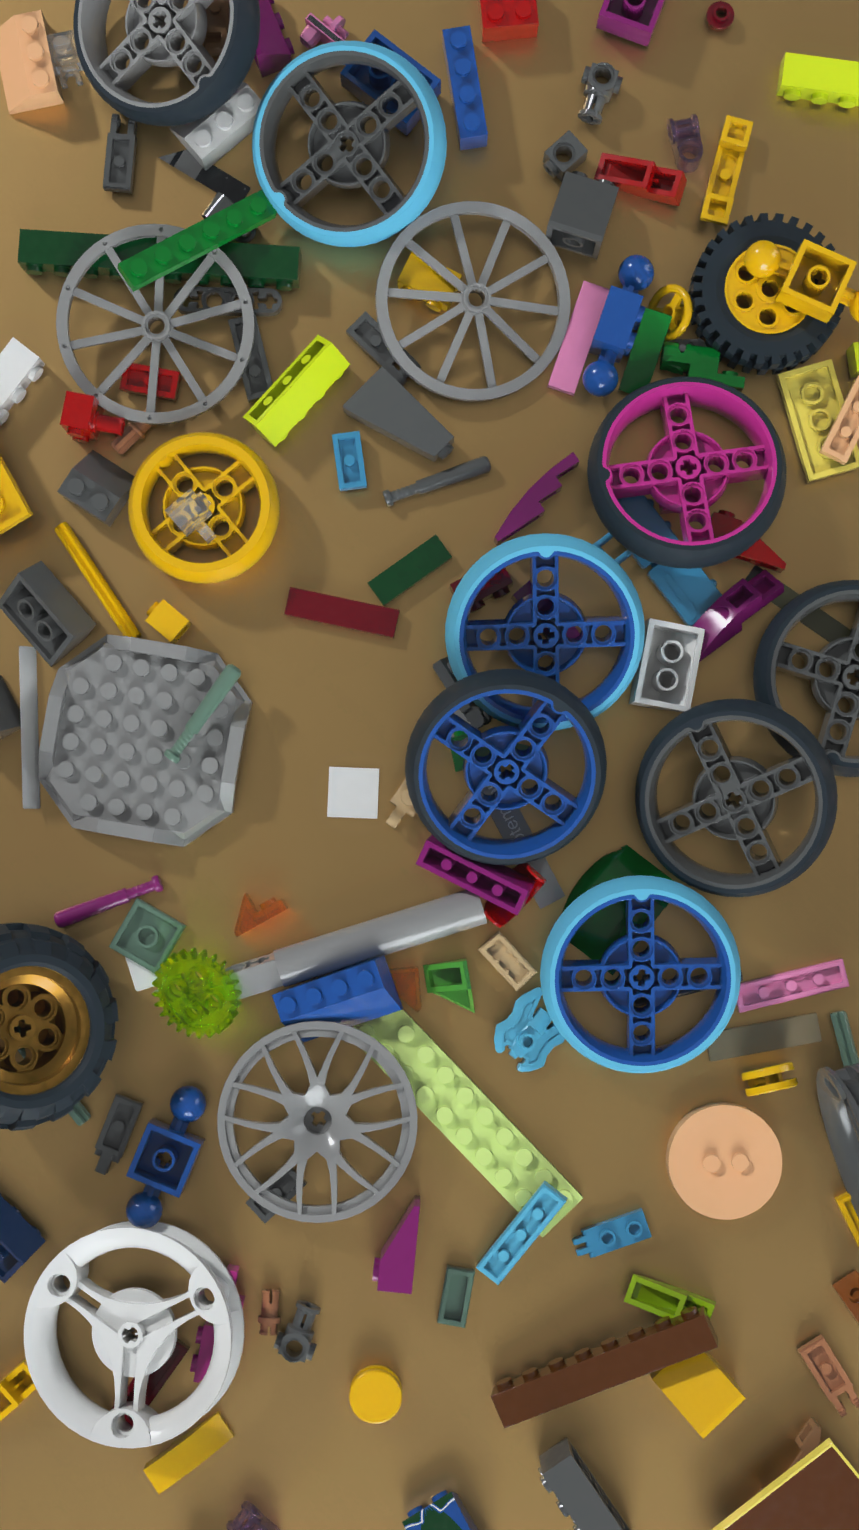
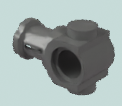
M592 63L591 67H585L581 83L586 84L583 92L586 100L583 109L578 112V118L585 123L592 125L601 124V113L604 104L610 102L613 93H619L623 77L618 76L619 71L615 70L609 63ZM603 76L609 82L601 84L597 82L596 78Z
M298 1300L296 1302L297 1311L293 1322L287 1324L284 1333L278 1332L273 1348L278 1349V1354H281L289 1362L296 1363L301 1361L305 1363L306 1359L312 1360L317 1345L312 1343L314 1336L312 1326L316 1314H320L321 1308L311 1302ZM306 1314L305 1322L302 1323L303 1317ZM295 1340L300 1342L303 1348L297 1352L289 1349L288 1343Z

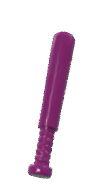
M155 875L149 882L147 881L128 889L123 888L65 908L54 914V921L59 928L75 924L128 903L132 898L155 890L156 892H161L164 890L159 875Z

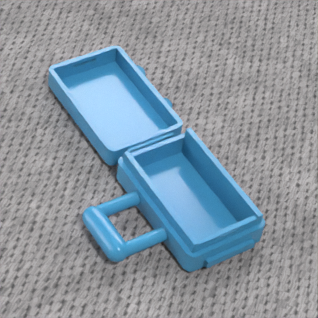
M644 495L617 499L625 512L639 525L659 536L678 540L677 536L670 529L671 523L664 521L653 507L654 501L652 499H647ZM608 532L597 542L593 543V545L603 550L602 546L611 540L613 536ZM628 549L614 559L618 564H621L632 556L642 569L651 565L653 568L647 573L648 578L687 626H693L705 611L722 596L716 588V580L709 579L701 568L686 569L659 565L637 556Z

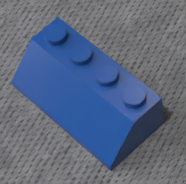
M384 955L283 989L272 995L280 1020L284 1026L306 1021H329L352 1027L403 1009ZM305 1037L301 1039L304 1043L319 1037Z

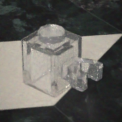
M69 30L46 35L51 60L57 74L60 75L59 79L62 88H68L67 79L71 76L75 77L78 86L84 85L79 71H83L77 55L74 31Z
M190 488L164 510L186 537L195 529L207 543H210L217 537L205 523L213 514L208 509L211 502L201 491L195 494Z

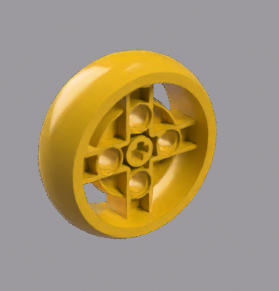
M194 432L168 440L157 447L143 461L131 484L128 498V515L134 539L140 550L153 565L176 579L207 584L234 578L250 569L261 559L269 548L278 527L280 500L277 485L271 471L263 459L250 447L223 434ZM201 454H214L226 457L235 463L225 471L209 466L188 469L182 462V459ZM162 477L169 485L162 502L164 521L152 530L149 519V503L152 491L159 478ZM183 481H192L193 487L189 492H180L179 487ZM224 484L233 486V491L228 496L219 495V488ZM256 486L260 498V513L255 530L249 540H247L240 531L246 514L244 495ZM202 502L205 504L209 502V511L205 514L203 511L198 513L200 511L198 505ZM183 519L188 520V529L184 532H177L175 528L177 522ZM220 523L229 525V531L224 536L215 534V528ZM183 545L199 550L220 547L228 557L214 562L196 563L174 556L173 553Z

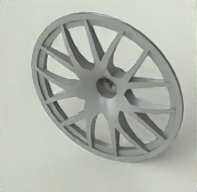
M306 1021L287 1025L269 1033L253 1044L240 1057L231 1070L221 1093L217 1113V1131L220 1148L228 1169L248 1196L262 1207L287 1219L300 1222L325 1223L347 1219L360 1214L378 1203L393 1189L410 1162L416 1142L418 1114L415 1096L408 1077L397 1059L385 1046L365 1032L345 1024L329 1021ZM329 1037L335 1039L319 1075L301 1038ZM343 1040L367 1052L349 1085L342 1092L331 1094L326 1086L327 1074L340 1041ZM296 1041L310 1083L306 1094L294 1092L284 1081L269 1053L270 1051L287 1042ZM372 1056L384 1068L393 1084L354 1093ZM262 1057H265L280 1092L243 1083L250 1070ZM240 1089L262 1095L284 1105L288 1116L282 1121L277 1122L252 1121L234 1117L236 1100ZM396 1089L402 1118L368 1123L355 1122L347 1115L351 1105L368 1097ZM323 1111L326 1122L315 1124L312 1113ZM234 1123L271 1133L241 1155L236 1141ZM402 1124L400 1141L394 1157L365 1134V1132ZM279 1139L294 1140V1153L263 1184L252 1174L244 1162L259 1150ZM354 1139L390 1162L386 1171L373 1185L346 1160L340 1151L341 1140ZM316 1152L327 1161L331 1184V1204H302L304 1172L307 1160ZM297 1164V1202L283 1198L267 1188ZM337 1165L367 1189L355 1197L337 1203Z

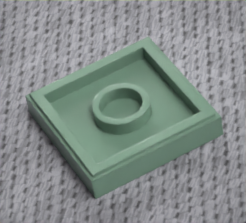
M136 898L109 947L158 975L187 925L142 899Z

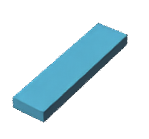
M544 1181L478 1262L476 1268L499 1285L566 1203L567 1197Z

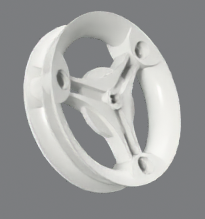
M124 1221L104 1227L70 1244L48 1264L39 1277L30 1296L24 1322V1349L28 1370L40 1397L47 1407L62 1423L80 1436L93 1442L116 1448L134 1449L161 1444L180 1435L194 1425L216 1405L228 1390L240 1364L245 1337L243 1308L238 1290L228 1269L210 1247L199 1238L181 1228L163 1222H158L150 1228L143 1229L133 1226L129 1221ZM143 1248L152 1250L171 1258L191 1275L188 1291L165 1299L151 1290L139 1287L126 1288L112 1293L88 1278L89 1262L102 1254L117 1249ZM63 1275L70 1281L69 1288L64 1284ZM206 1288L213 1293L214 1301H209L205 1297ZM83 1290L101 1304L100 1307L96 1308L78 1293ZM190 1298L195 1310L175 1319L170 1307ZM64 1302L74 1307L92 1325V1341L95 1351L105 1366L113 1371L115 1402L114 1408L110 1411L89 1399L76 1386L65 1368L57 1339L58 1311L60 1304ZM200 1315L206 1321L213 1323L214 1327L213 1353L207 1372L198 1387L187 1399L174 1408L158 1414L154 1409L145 1404L149 1375L162 1367L171 1357L177 1342V1329L189 1319ZM134 1327L137 1330V1333H135V1335H138L137 1337L132 1334L134 1329L131 1328ZM128 1377H135L133 1401H127ZM125 1415L132 1418L133 1426L126 1421Z

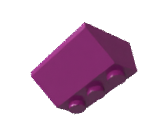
M258 0L260 8V34L254 59L262 78L281 71L292 61L291 55L295 54L290 38L284 39L281 32L285 27L279 12L274 13L271 5L274 4V0Z

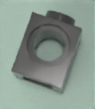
M568 130L544 152L543 167L551 177L554 178L556 176L562 182L566 171L572 173L586 160L588 150ZM566 154L570 160L568 162H560L556 156Z

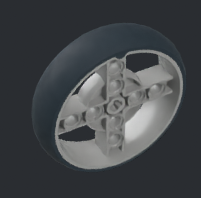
M111 0L75 1L73 16L74 40L77 55L88 80L95 91L112 108L140 123L155 126H178L197 121L211 114L227 102L238 90L248 74L256 54L260 34V8L258 0H229V28L223 50L217 62L214 61L202 45L207 32L205 9L214 0H188L184 8L185 0H152L149 6V0H129L125 17L127 37L109 56L106 46V21ZM149 39L148 46L145 48V42ZM185 40V45L180 50V45L182 41ZM130 59L129 65L126 68V62ZM201 61V68L199 71H197V65ZM152 65L157 67L179 66L195 86L194 89L179 98L156 103L141 100L128 92L131 86Z

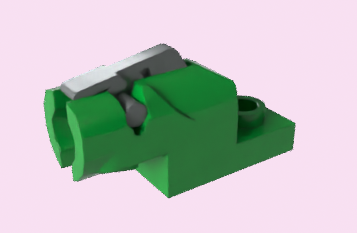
M703 339L664 341L659 369L683 375L684 372L688 377L715 380L731 386L740 392L744 389L745 377L738 376L737 372L722 371L721 374L718 373L720 352L714 348L707 347Z

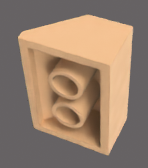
M42 10L13 15L0 26V71L10 115L64 104L49 27Z

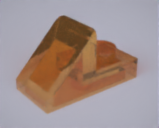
M245 893L234 930L236 937L288 909L284 899L276 901L275 897L260 904L262 910L258 912L249 894Z

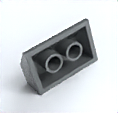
M42 561L19 572L0 599V609L51 667L79 645L96 625L89 614L85 612Z

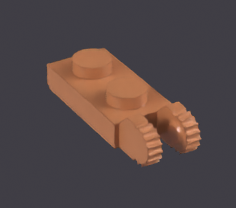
M821 1334L797 1349L827 1399L832 1401L841 1417H844L847 1413L837 1396L845 1391L849 1395L848 1398L856 1408L859 1407V1398L852 1388L853 1384Z

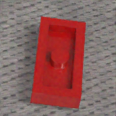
M132 363L122 374L119 389L123 392L147 396L150 366ZM159 368L156 398L176 401L181 377L179 371Z

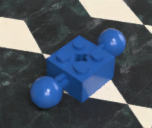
M631 255L625 258L618 270L619 281L623 285L622 289L612 285L610 287L589 350L590 354L599 356L598 361H594L586 367L582 377L585 389L593 396L604 397L615 390L619 377L614 363H620L623 355L629 357L637 333L632 332V329L638 330L646 308L641 305L644 296L638 293L646 289L654 278V267L651 261L642 255Z
M183 1086L177 1089L170 1099V1109L174 1115L171 1124L152 1118L143 1133L126 1174L127 1177L146 1184L144 1190L133 1195L126 1206L127 1218L137 1228H150L160 1220L163 1212L162 1203L159 1199L161 1191L179 1198L186 1187L205 1141L204 1138L186 1131L189 1123L198 1120L206 1109L205 1095L197 1087ZM167 1152L172 1159L165 1163L160 1153Z

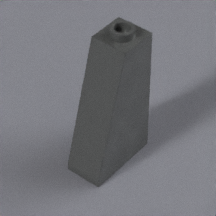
M383 366L343 405V411L347 416L433 462L439 457L443 460L454 449L452 446L454 436Z

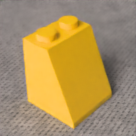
M708 1351L649 1373L655 1384L703 1439L746 1399L737 1382Z

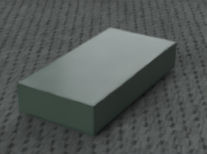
M447 1264L437 1323L465 1328L475 1269Z

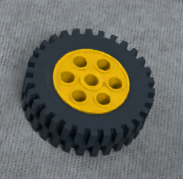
M760 213L756 221L753 220L752 215L744 217L740 225L737 220L729 225L727 231L723 228L717 233L715 240L712 239L708 243L691 278L692 282L688 293L691 295L693 306L691 324H697L698 326L695 334L698 339L702 337L706 339L705 344L707 347L714 348L720 352L719 361L723 357L729 359L730 361L727 366L732 369L737 364L742 365L741 372L749 374L753 368L757 369V375H765L768 370H772L773 375L781 373L785 367L789 371L794 369L799 362L801 364L805 363L812 354L815 355L833 333L841 319L839 316L845 305L839 303L832 318L828 323H824L800 311L791 313L784 304L775 301L785 278L776 274L766 278H758L750 274L752 279L745 281L739 277L738 272H748L744 263L745 253L757 241L767 240L774 243L780 250L781 258L790 262L793 261L804 239L823 247L821 243L825 236L820 231L815 237L810 235L809 233L813 226L807 222L803 229L796 227L799 218L793 216L788 223L783 222L784 214L779 213L775 214L773 220H768V213ZM831 243L824 247L833 252L835 250ZM813 278L812 282L817 285L818 280ZM762 287L772 288L775 296L768 297L764 295ZM739 298L747 300L749 308H740L736 300ZM762 314L769 315L772 319V324L766 325L762 323L759 316Z

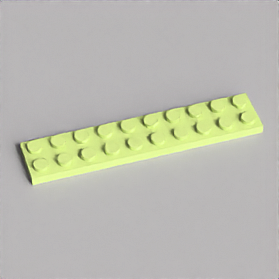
M404 1009L352 1026L375 1038L390 1051L408 1077L415 1096L416 1106L518 1213L544 1181L567 1197L566 1203L540 1233L542 1238L583 1199V1196ZM371 1056V1059H372V1060L384 1071V1073L388 1076V1074L386 1073V1071L384 1070V1068Z

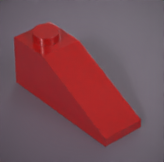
M719 510L718 513L713 512L710 516L714 539L732 532L744 523L742 520L736 519L734 513L725 510ZM761 539L749 549L734 557V559L781 573L786 567V563Z

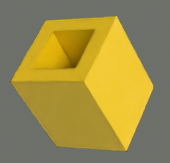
M164 599L160 603L156 601L146 613L148 617L145 621L172 644H176L192 625L187 618Z

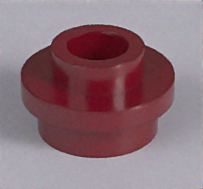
M723 1L713 3L708 8L706 14L707 22L715 30L727 29L734 20L732 6ZM720 11L725 13V17H718L716 15V12Z

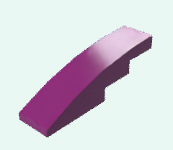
M574 452L547 471L525 493L494 538L496 545H499L544 515L545 510L541 503L561 491L562 485L558 479L576 468L579 464V459Z

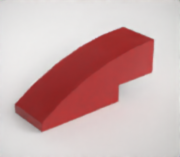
M608 153L601 154L594 180L597 181L599 179L611 181L622 192L674 206L680 205L687 183L683 171L657 167L654 161Z

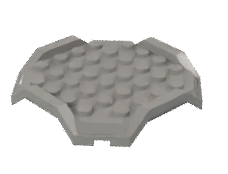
M107 634L58 669L47 702L39 747L38 779L72 828L185 847L233 813L243 741L253 703L238 682L234 684L199 733L195 734L191 741L188 742V745L180 754L181 760L177 764L164 755V752L167 749H171L177 739H179V736L182 735L186 728V723L227 666L218 653L159 641Z

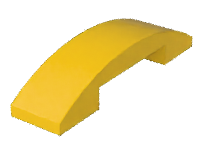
M729 115L726 116L710 173L700 220L727 227L738 178L754 122Z

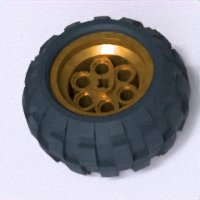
M0 924V1129H9L10 1131L32 1129L36 1125L47 1121L54 1122L70 1113L74 1109L73 1106L84 1096L89 1097L102 1080L100 1075L107 1061H112L117 1040L114 1039L115 1021L119 1020L117 1001L112 996L108 984L109 978L99 961L95 960L85 950L84 946L72 937L54 929L35 924ZM16 989L19 994L18 1000L10 1005L7 1001V996L10 991ZM43 1000L45 1009L37 1015L34 1011V1006L37 1001ZM19 1021L25 1024V1028H22L20 1033L14 1031V1027L19 1025ZM47 1028L48 1033L45 1041L40 1043L38 1041V1034L41 1030ZM20 1048H25V1059L21 1062H16V1051Z

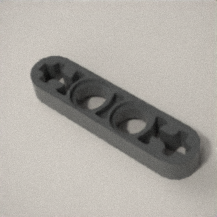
M183 287L179 288V289L175 292L174 298L177 296V294L180 292V290H181ZM195 287L189 296L191 300H199L198 295L202 294L203 308H199L198 302H189L188 307H184L182 303L178 311L187 315L208 309L210 307L207 305V299L214 294L222 298V304L235 301L238 294L234 287ZM247 288L256 317H272L280 313L283 302L278 291L271 288ZM254 295H258L257 298L260 302H265L269 296H272L277 303L273 304L271 309H268L265 303H257L258 309H254ZM242 309L218 316H242Z

